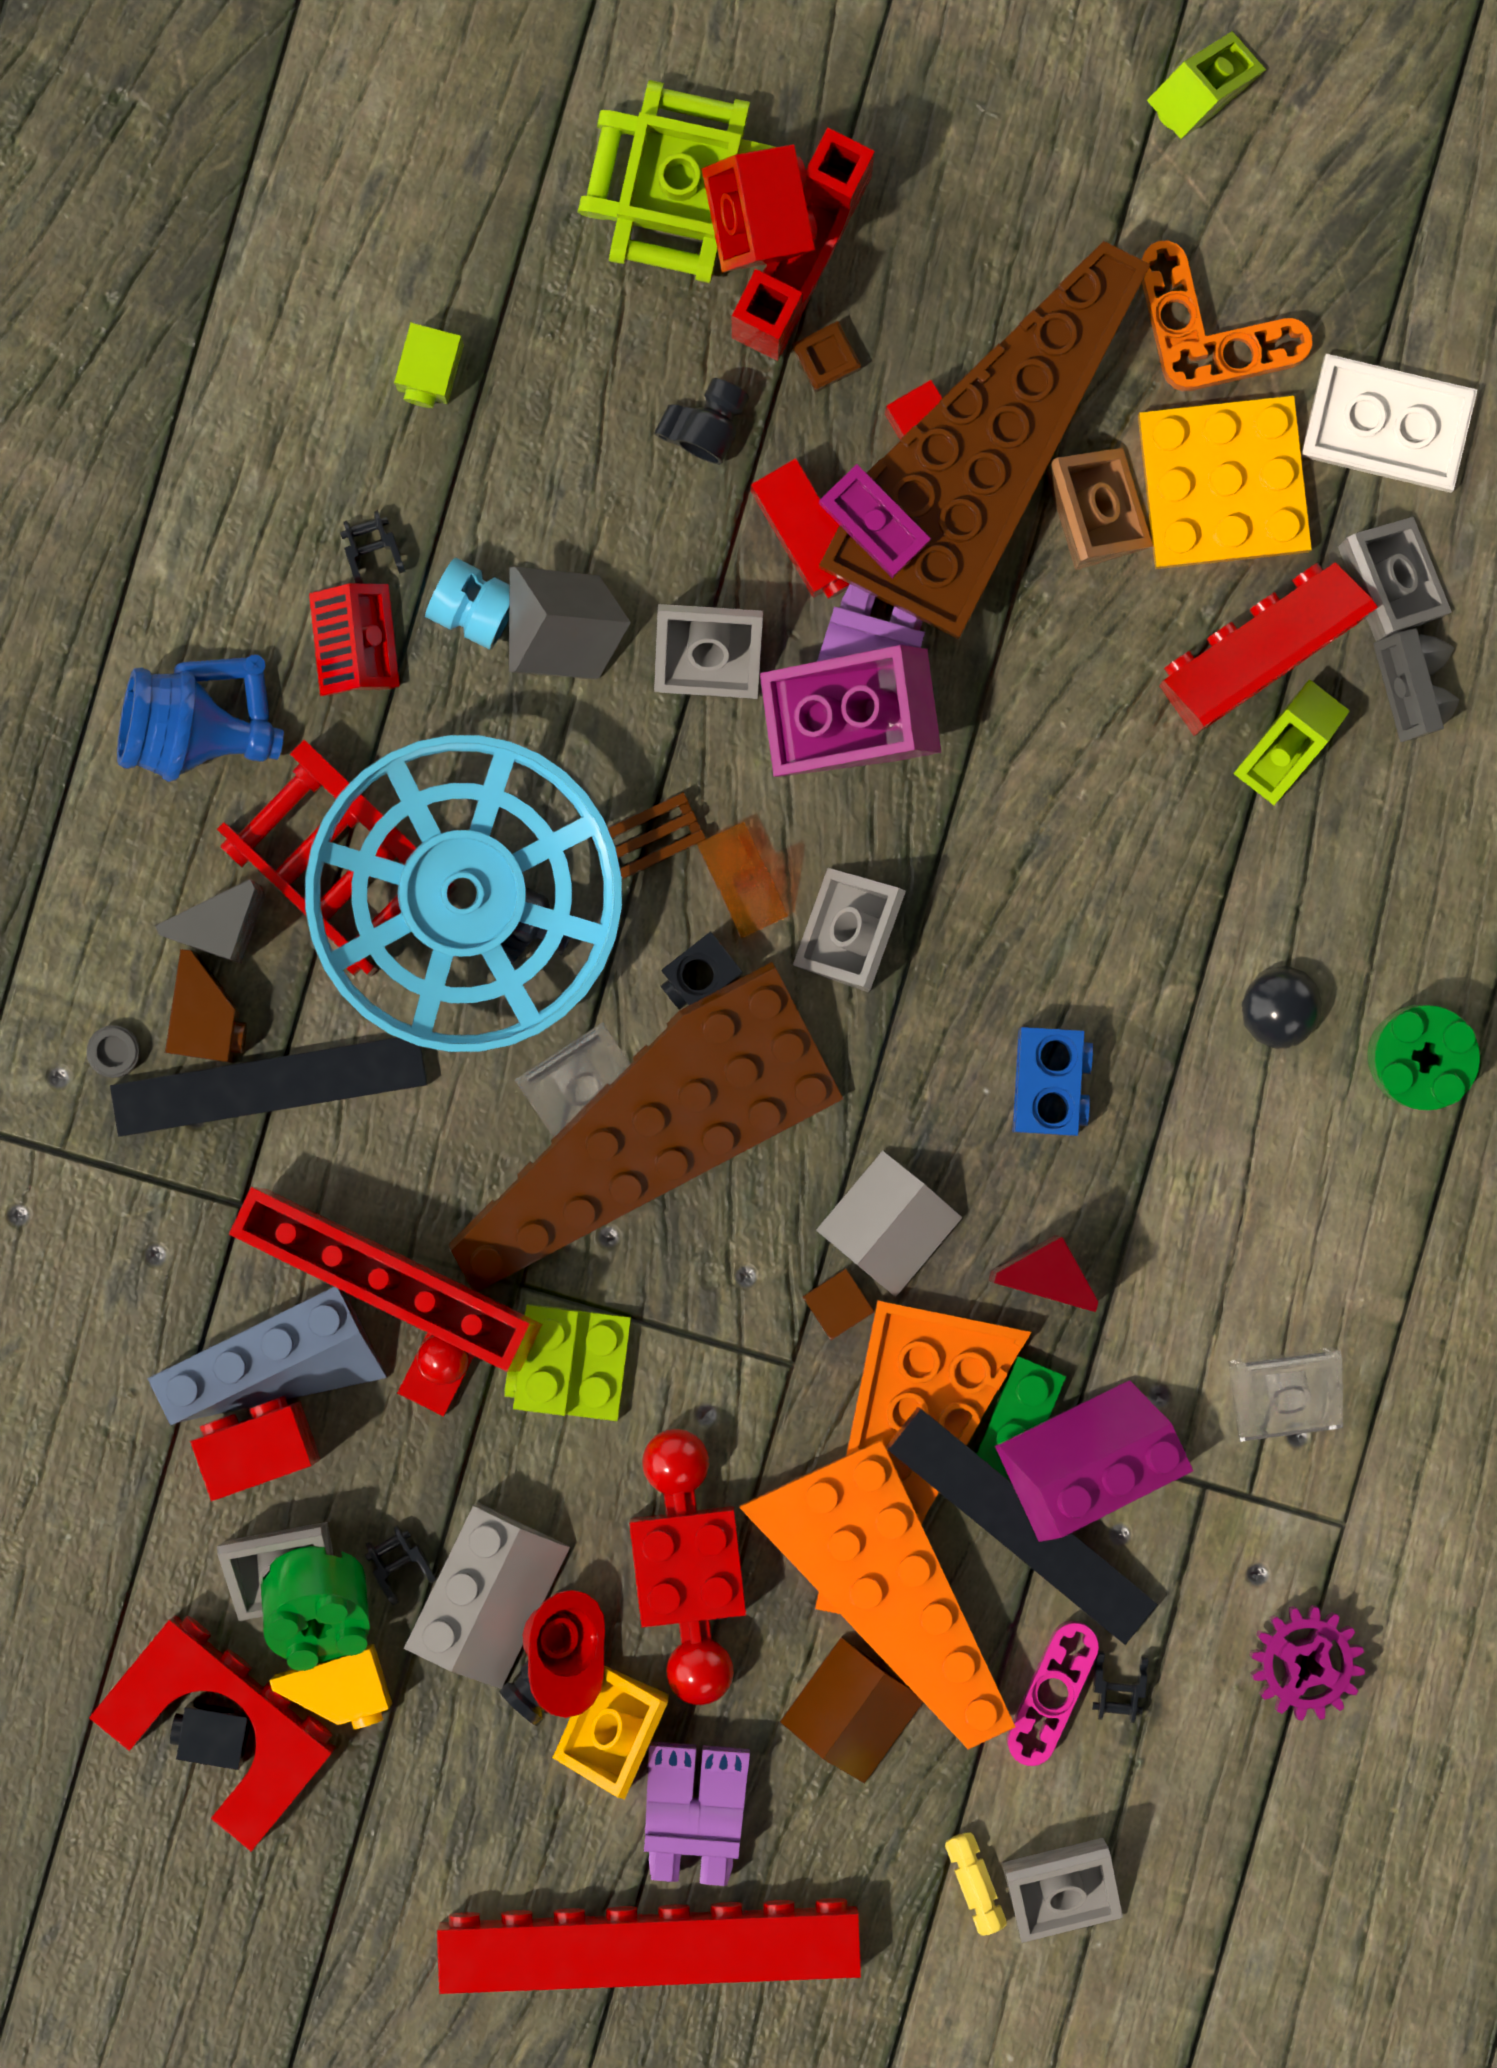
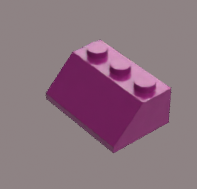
M1130 1380L995 1446L1039 1542L1062 1538L1193 1472L1172 1423Z

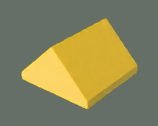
M604 1666L601 1692L590 1708L581 1715L570 1717L552 1758L617 1798L625 1800L667 1706L669 1694Z

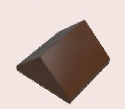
M840 1637L784 1714L780 1723L823 1760L865 1784L923 1701L905 1682L843 1637Z

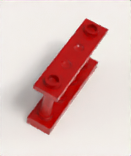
M303 740L290 753L299 765L293 770L296 775L239 834L225 822L217 830L226 838L220 847L238 865L243 867L250 861L306 915L305 898L291 884L307 869L311 846L320 825L276 870L254 850L256 845L310 790L315 793L323 786L336 799L340 792L349 784L307 741ZM360 794L352 802L336 826L330 842H333L347 826L353 829L358 822L371 831L383 815ZM394 827L379 846L375 856L390 861L398 858L405 865L416 847ZM348 870L321 898V912L326 936L338 947L349 941L329 920L352 897L354 871ZM453 882L448 886L447 898L458 888ZM398 894L371 921L374 928L401 913ZM366 957L346 968L354 976L362 969L368 976L372 977L378 970Z

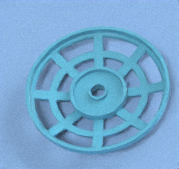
M448 735L417 741L388 753L362 770L340 792L324 816L311 846L305 876V911L311 940L323 969L339 993L363 1017L387 1033L418 1046L448 1052H480L510 1046L539 1034L563 1018L588 993L604 969L616 939L622 909V878L616 848L603 817L587 793L564 770L539 753L510 741L480 735ZM448 751L481 752L493 755L484 785L449 783L429 787L422 791H419L406 763L423 756ZM517 762L550 781L574 805L581 818L553 832L545 820L533 808L517 797L504 792L513 763ZM387 773L401 802L393 806L374 825L364 840L360 851L330 842L336 826L352 802L371 783ZM449 799L478 800L469 830H453L444 833L440 832L427 805ZM501 807L522 820L532 830L538 840L511 854L503 844L490 837L498 808ZM409 816L422 844L414 850L405 865L375 856L387 834L402 819ZM592 837L598 851L603 875V911L600 924L569 915L572 904V882L568 862L563 851ZM547 859L551 863L555 881L554 910L525 902L526 890L522 872ZM324 862L354 871L352 878V908L360 936L334 951L326 936L321 912V875ZM369 876L398 885V901L401 910L399 915L375 928L371 922L367 903ZM457 878L469 879L473 882L477 891L473 904L464 909L454 907L447 898L448 886ZM518 922L547 930L544 939L534 954L522 966L514 970L501 943L510 936ZM412 932L423 944L433 949L425 979H421L403 968L387 952L385 946ZM563 935L594 944L588 960L572 984L552 1004L538 1012L523 984L532 979L548 963L558 948ZM482 954L496 981L474 987L445 986L453 956L464 957ZM371 955L376 964L391 979L409 991L419 994L412 1026L393 1018L372 1004L352 984L344 969ZM504 995L520 1022L502 1030L478 1035H447L432 1032L440 1001L447 1003H476Z

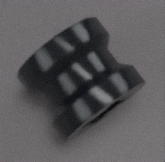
M527 1660L521 1667V1676L514 1683H506L499 1692L520 1715L533 1725L538 1726L545 1718V1710L538 1705L531 1693Z

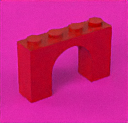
M827 127L806 169V186L803 188L806 207L812 211L817 226V236L813 241L815 250L781 262L767 264L762 272L755 268L731 315L732 339L776 361L779 360L872 178L874 150Z
M932 380L927 381L886 405L885 416L900 441L912 427L917 425L940 403L942 397ZM793 459L752 483L751 493L811 596L815 598L825 593L826 597L831 599L847 590L850 585L849 583L819 568V564L839 524L819 505L820 498L797 459Z
M174 1615L90 1715L89 1719L130 1751L167 1706L180 1696L191 1692L210 1691L225 1695L239 1704L250 1718L255 1731V1756L248 1773L211 1819L248 1850L252 1851L336 1748L328 1741L332 1737V1733L312 1716L308 1715L303 1720L288 1708L292 1701L272 1691L270 1682L262 1687L250 1677L248 1673L252 1669L251 1666L238 1654L230 1649H227L222 1654L207 1641L211 1636L210 1632L195 1619L186 1616L182 1621Z

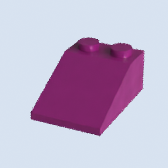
M897 645L760 673L774 777L881 764L942 753L928 649Z

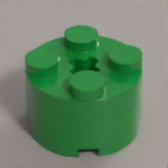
M1411 1005L1390 1014L1376 1027L1369 1042L1367 1060L1376 1085L1390 1100L1417 1110H1437L1457 1103L1471 1088L1479 1070L1480 1052L1473 1029L1460 1016L1438 1006ZM1426 1042L1428 1044V1052L1435 1054V1060L1433 1065L1426 1064L1423 1072H1420V1063L1412 1060V1053L1414 1050H1423Z
M311 1546L295 1549L276 1558L270 1564V1573L265 1579L264 1577L262 1578L261 1598L264 1638L274 1653L287 1659V1665L297 1671H306L314 1668L317 1664L344 1656L358 1655L366 1649L368 1644L367 1636L370 1629L366 1575L360 1562L350 1554L341 1551L342 1558L326 1555L325 1547Z

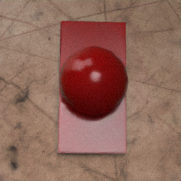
M427 1333L397 1394L444 1417L474 1355Z

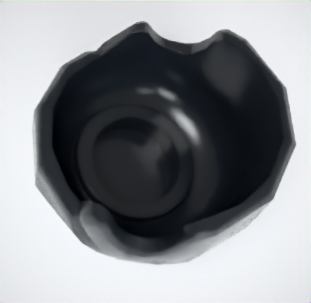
M1287 965L1265 969L1260 972L1247 988L1241 1004L1244 1026L1257 1042L1275 1049L1297 1046L1306 1040L1318 1024L1322 1007L1317 985L1306 972Z

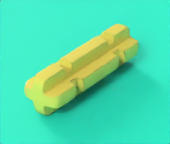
M971 1832L953 1836L946 1841L945 1847L951 1863L957 1862L959 1868L954 1869L967 1905L970 1910L975 1909L976 1911L972 1918L977 1931L981 1936L994 1934L1002 1930L1007 1925V1921L1001 1905L995 1906L993 1901L998 1899L984 1860L983 1858L977 1859L976 1853L980 1852L976 1839Z

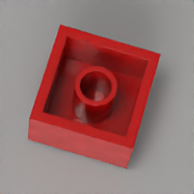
M794 144L736 154L702 168L722 273L781 262L815 250L813 241L817 236L816 221L812 211L806 207L803 192L807 179L806 170L802 159L796 156Z
M285 1396L250 1408L252 1418L242 1422H238L234 1413L199 1426L202 1436L190 1441L211 1502L308 1468L321 1460L301 1401L288 1405Z

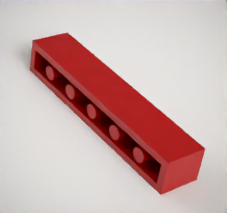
M250 1188L229 1232V1235L506 1372L521 1371L543 1325L269 1189Z

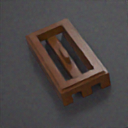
M684 792L608 828L611 838L614 839L677 808H680L683 815L616 847L618 859L685 826H688L692 833L679 841L620 868L622 880L706 840ZM590 837L591 840H592V843H593V845H594V847H595V849H596V846H595V844H594V841H593L592 837Z

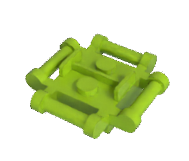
M649 80L639 116L611 110H600L597 128L601 129L587 195L581 196L577 212L593 219L616 221L609 255L610 262L625 265L626 260L693 274L696 275L695 280L711 283L718 249L702 168L736 154L775 148L771 145L743 139L750 102L735 99L733 104L665 89L664 83ZM659 109L729 124L728 130L724 131L658 116ZM621 134L633 135L634 139L620 202L607 200ZM633 225L703 240L700 255L630 240Z

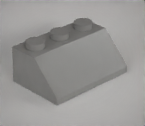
M476 1502L463 1525L404 1649L453 1673L502 1689L523 1645L522 1634L525 1623L530 1615L544 1602L570 1547Z

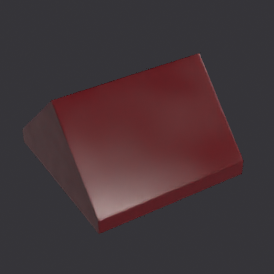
M1058 1235L1052 1236L991 1270L988 1281L1093 1312H1096L1099 1303L1063 1237Z

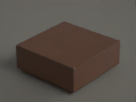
M838 321L792 344V349L815 393L861 370V365Z
M846 1268L802 1296L830 1340H833L874 1313V1310Z

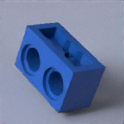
M1028 1027L1018 1029L1012 1132L1078 1136L1079 1126H1088L1090 1096L1081 1094L1082 1074H1091L1093 1043L1084 1042V1031ZM1050 1041L1062 1043L1069 1052L1068 1064L1061 1071H1051L1041 1061V1050ZM1047 1093L1059 1095L1066 1105L1064 1117L1055 1124L1045 1122L1038 1114V1102Z

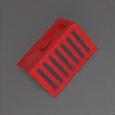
M348 583L309 593L320 696H331L353 690H388L400 687L389 584Z

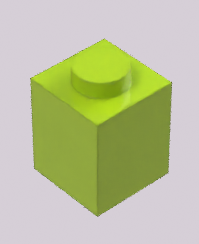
M410 322L394 381L397 390L405 393L404 401L425 408H433L435 401L448 405L464 347L461 336Z

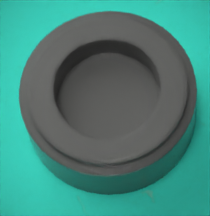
M106 1026L97 1030L87 1045L89 1064L98 1074L105 1077L120 1078L128 1075L136 1068L141 1057V1047L137 1037L128 1029L120 1026Z

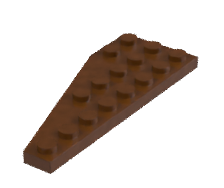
M1103 241L1035 310L1033 309L1000 344L998 343L940 400V403L917 425L912 427L896 446L867 471L866 474L931 538L930 543L893 579L840 525L819 564V568L959 639L1137 293L1150 264Z
M773 962L679 1010L667 1023L668 1027L649 1046L645 1045L632 1058L633 1062L611 1085L607 1083L551 1140L552 1144L534 1163L530 1161L517 1174L518 1179L496 1201L492 1199L449 1243L450 1250L472 1290L476 1292L483 1290L843 1100Z

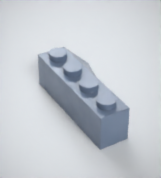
M333 1287L147 1379L171 1426L179 1422L254 1407L285 1396L286 1399L384 1379L387 1378V1375L347 1293Z

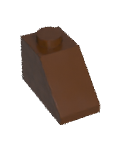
M180 949L165 1053L233 1063L234 1052L243 1053L247 1023L239 1022L240 1010L200 956L194 951Z

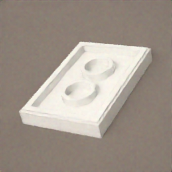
M1326 354L1320 371L1301 457L1451 493L1454 491L1477 390Z

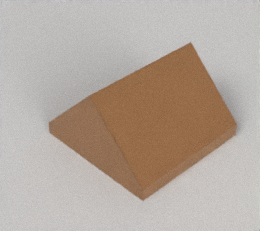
M1123 448L1058 457L1049 462L1046 476L1075 571L1153 547Z

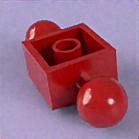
M669 1429L657 1434L649 1441L642 1458V1467L646 1479L652 1487L664 1494L666 1514L630 1518L629 1521L641 1628L679 1623L681 1644L675 1648L669 1657L666 1670L668 1683L672 1691L681 1700L693 1705H707L724 1696L731 1686L734 1674L733 1663L729 1653L722 1645L712 1640L710 1620L746 1615L734 1506L697 1510L695 1490L703 1483L709 1470L707 1449L703 1442L693 1433L682 1429Z

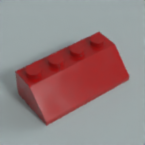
M1336 562L1324 570L1319 563H1316L1292 580L1297 589L1280 600L1274 592L1249 609L1254 618L1239 629H1237L1233 622H1230L1208 637L1207 641L1211 648L1196 658L1188 651L1167 665L1164 670L1169 677L1164 679L1159 687L1193 736H1196L1362 622L1378 608L1376 603Z

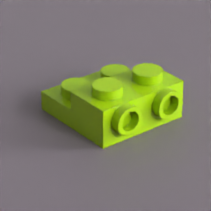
M527 1304L525 1316L543 1325L521 1371L507 1372L504 1397L514 1398L513 1409L618 1421L631 1317Z

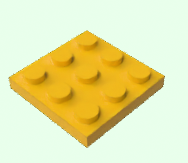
M1294 396L1139 412L1138 423L1155 569L1309 553L1312 550Z

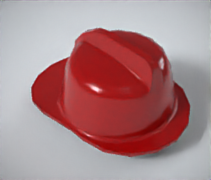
M575 1590L558 1592L545 1600L526 1621L522 1634L523 1648L528 1656V1677L531 1693L538 1705L551 1715L569 1718L581 1715L590 1708L601 1692L604 1677L605 1624L604 1615L598 1603L588 1594Z

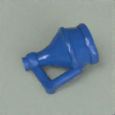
M251 655L246 658L182 662L175 666L174 674L151 675L150 671L143 667L134 668L127 684L121 712L117 744L118 765L125 769L134 768L137 765L161 775L167 782H173L179 778V775L194 769L207 760L223 755L244 754L246 759L263 762L267 758L278 760L282 750L284 732L283 729L273 728L272 724L267 722L269 719V708L264 678V659L259 655ZM244 678L250 722L235 718L217 706L206 690L197 682Z

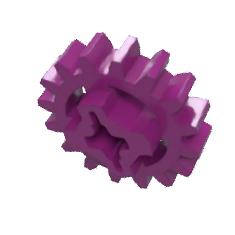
M1315 1605L1310 1606L1307 1617H1302L1299 1610L1295 1606L1289 1607L1288 1621L1283 1622L1275 1615L1270 1617L1271 1623L1275 1628L1271 1634L1265 1631H1257L1256 1636L1264 1643L1263 1650H1250L1249 1656L1261 1662V1667L1250 1672L1251 1678L1255 1681H1266L1267 1684L1259 1692L1264 1700L1270 1699L1275 1695L1278 1696L1275 1704L1277 1712L1283 1714L1292 1705L1294 1706V1715L1297 1720H1304L1307 1709H1313L1315 1715L1322 1720L1325 1719L1326 1705L1331 1703L1339 1711L1344 1709L1343 1702L1339 1697L1343 1692L1357 1695L1358 1690L1350 1683L1351 1676L1364 1675L1365 1669L1354 1664L1353 1658L1363 1654L1364 1650L1360 1645L1348 1644L1347 1641L1355 1634L1351 1626L1343 1627L1340 1630L1336 1629L1340 1617L1336 1613L1331 1612L1323 1621L1320 1620L1319 1607ZM1314 1628V1630L1310 1631L1307 1638L1292 1642L1284 1638L1295 1630ZM1333 1640L1336 1642L1341 1655L1340 1671L1332 1666L1329 1656ZM1315 1650L1313 1658L1319 1663L1318 1668L1314 1672L1306 1669L1299 1675L1301 1667L1295 1662L1296 1657L1300 1653L1304 1656H1309ZM1274 1654L1283 1660L1286 1672L1281 1680V1686L1277 1682L1273 1671ZM1321 1684L1329 1687L1328 1690L1319 1695L1300 1697L1304 1695L1309 1687Z

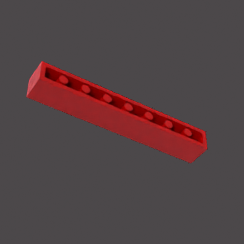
M825 1898L815 1901L816 1908H795L794 1901L773 1900L764 1902L763 1910H742V1903L721 1902L711 1904V1912H690L689 1905L669 1904L659 1906L658 1914H637V1907L633 1906L607 1908L606 1916H585V1909L581 1908L558 1909L553 1911L554 1918H533L532 1911L513 1910L502 1912L501 1920L480 1921V1913H453L449 1915V1922H440L437 1929L439 1994L861 1978L857 1906H847V1899Z

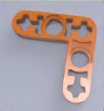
M1169 240L1155 242L1145 250L1141 260L1149 263L1150 266L1155 264L1157 254L1164 253L1167 261L1176 260L1178 266L1172 268L1170 272L1172 289L1180 284H1183L1184 291H1170L1156 298L1154 290L1163 291L1165 285L1161 272L1151 271L1150 267L1142 281L1163 375L1167 383L1174 389L1194 391L1286 370L1300 365L1308 356L1312 347L1311 332L1302 321L1294 318L1279 319L1205 336L1188 258L1184 250L1177 243ZM1178 302L1188 309L1190 321L1185 328L1172 330L1163 324L1161 310L1166 304ZM1288 330L1291 338H1300L1301 344L1295 348L1294 356H1287L1285 349L1280 348L1268 351L1266 357L1269 363H1261L1262 348L1256 337L1257 335H1264L1263 345L1279 341L1282 331ZM1232 341L1245 343L1252 352L1250 364L1242 369L1230 367L1223 358L1224 347ZM1205 347H1214L1213 362L1219 374H1210L1211 364L1198 367L1193 373V379H1186L1184 372L1174 371L1173 366L1179 363L1182 353H1188L1190 361L1206 359L1209 355Z

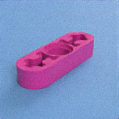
M1067 1621L1060 1624L1053 1631L1013 1719L1016 1727L1007 1733L1009 1751L1014 1759L1023 1765L1037 1766L1050 1758L1096 1659L1099 1648L1097 1637L1091 1628L1082 1622ZM1077 1631L1083 1633L1082 1642L1088 1647L1085 1655L1076 1653L1073 1656L1069 1668L1070 1670H1077L1079 1673L1076 1679L1072 1680L1064 1671L1047 1667L1051 1659H1055L1060 1665L1062 1664L1066 1655V1649L1060 1644L1063 1636L1072 1638ZM1050 1678H1056L1064 1682L1068 1691L1065 1702L1056 1708L1045 1707L1039 1702L1037 1697L1040 1684ZM1032 1706L1042 1716L1058 1719L1054 1727H1050L1045 1721L1043 1722L1039 1731V1738L1045 1745L1042 1750L1033 1748L1028 1755L1022 1753L1023 1745L1017 1739V1736L1020 1732L1028 1734L1032 1730L1036 1718L1034 1716H1026L1029 1707Z

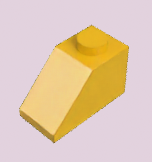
M374 1644L368 1645L358 1655L344 1656L317 1664L314 1668L306 1671L291 1669L275 1674L269 1680L272 1691L337 1725L351 1721L353 1729L363 1728L384 1720L381 1712L388 1710L392 1705Z

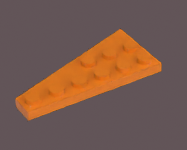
M877 1300L846 1455L880 1439L886 1447L917 1407L925 1411L967 1446L994 1395L1006 1378L1010 1367L1029 1338L1031 1331ZM887 1450L917 1517L922 1524L939 1492ZM818 1591L815 1609L839 1614Z
M881 1439L739 1506L967 1749L973 1748L1016 1727Z

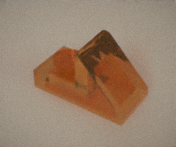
M744 822L697 843L699 851L741 939L788 917L770 873L764 865Z

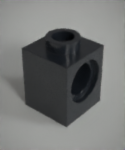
M710 931L661 970L668 980L660 985V987L677 1009L680 1010L685 1005L689 1006L733 983L743 975V972ZM694 961L707 963L714 973L712 983L703 990L690 989L683 981L684 969Z
M190 1702L185 1707L184 1714L175 1713L172 1724L170 1744L178 1745L176 1760L239 1770L244 1764L251 1720L244 1710Z

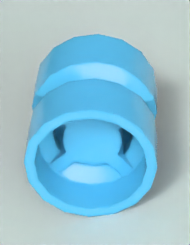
M454 557L443 573L431 597L425 617L450 630L461 626L464 629L465 638L492 650L509 621L510 585L496 577L486 582L482 578V570Z

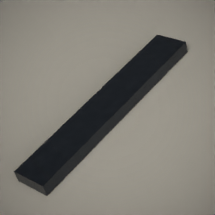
M396 1037L110 1085L118 1137L428 1086L422 1046Z
M916 1408L885 1448L1124 1645L1128 1643L1158 1605L1072 1533L1062 1538L1039 1542L1013 1484L921 1408Z

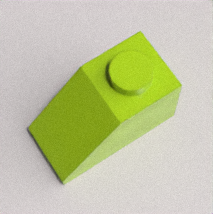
M1231 31L1185 60L1147 101L1156 110L1160 121L1182 139L1209 121L1261 76L1266 69L1235 33Z
M1309 679L1233 774L1272 805H1275L1328 743L1350 710Z

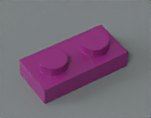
M858 464L819 500V505L892 579L931 541V538Z

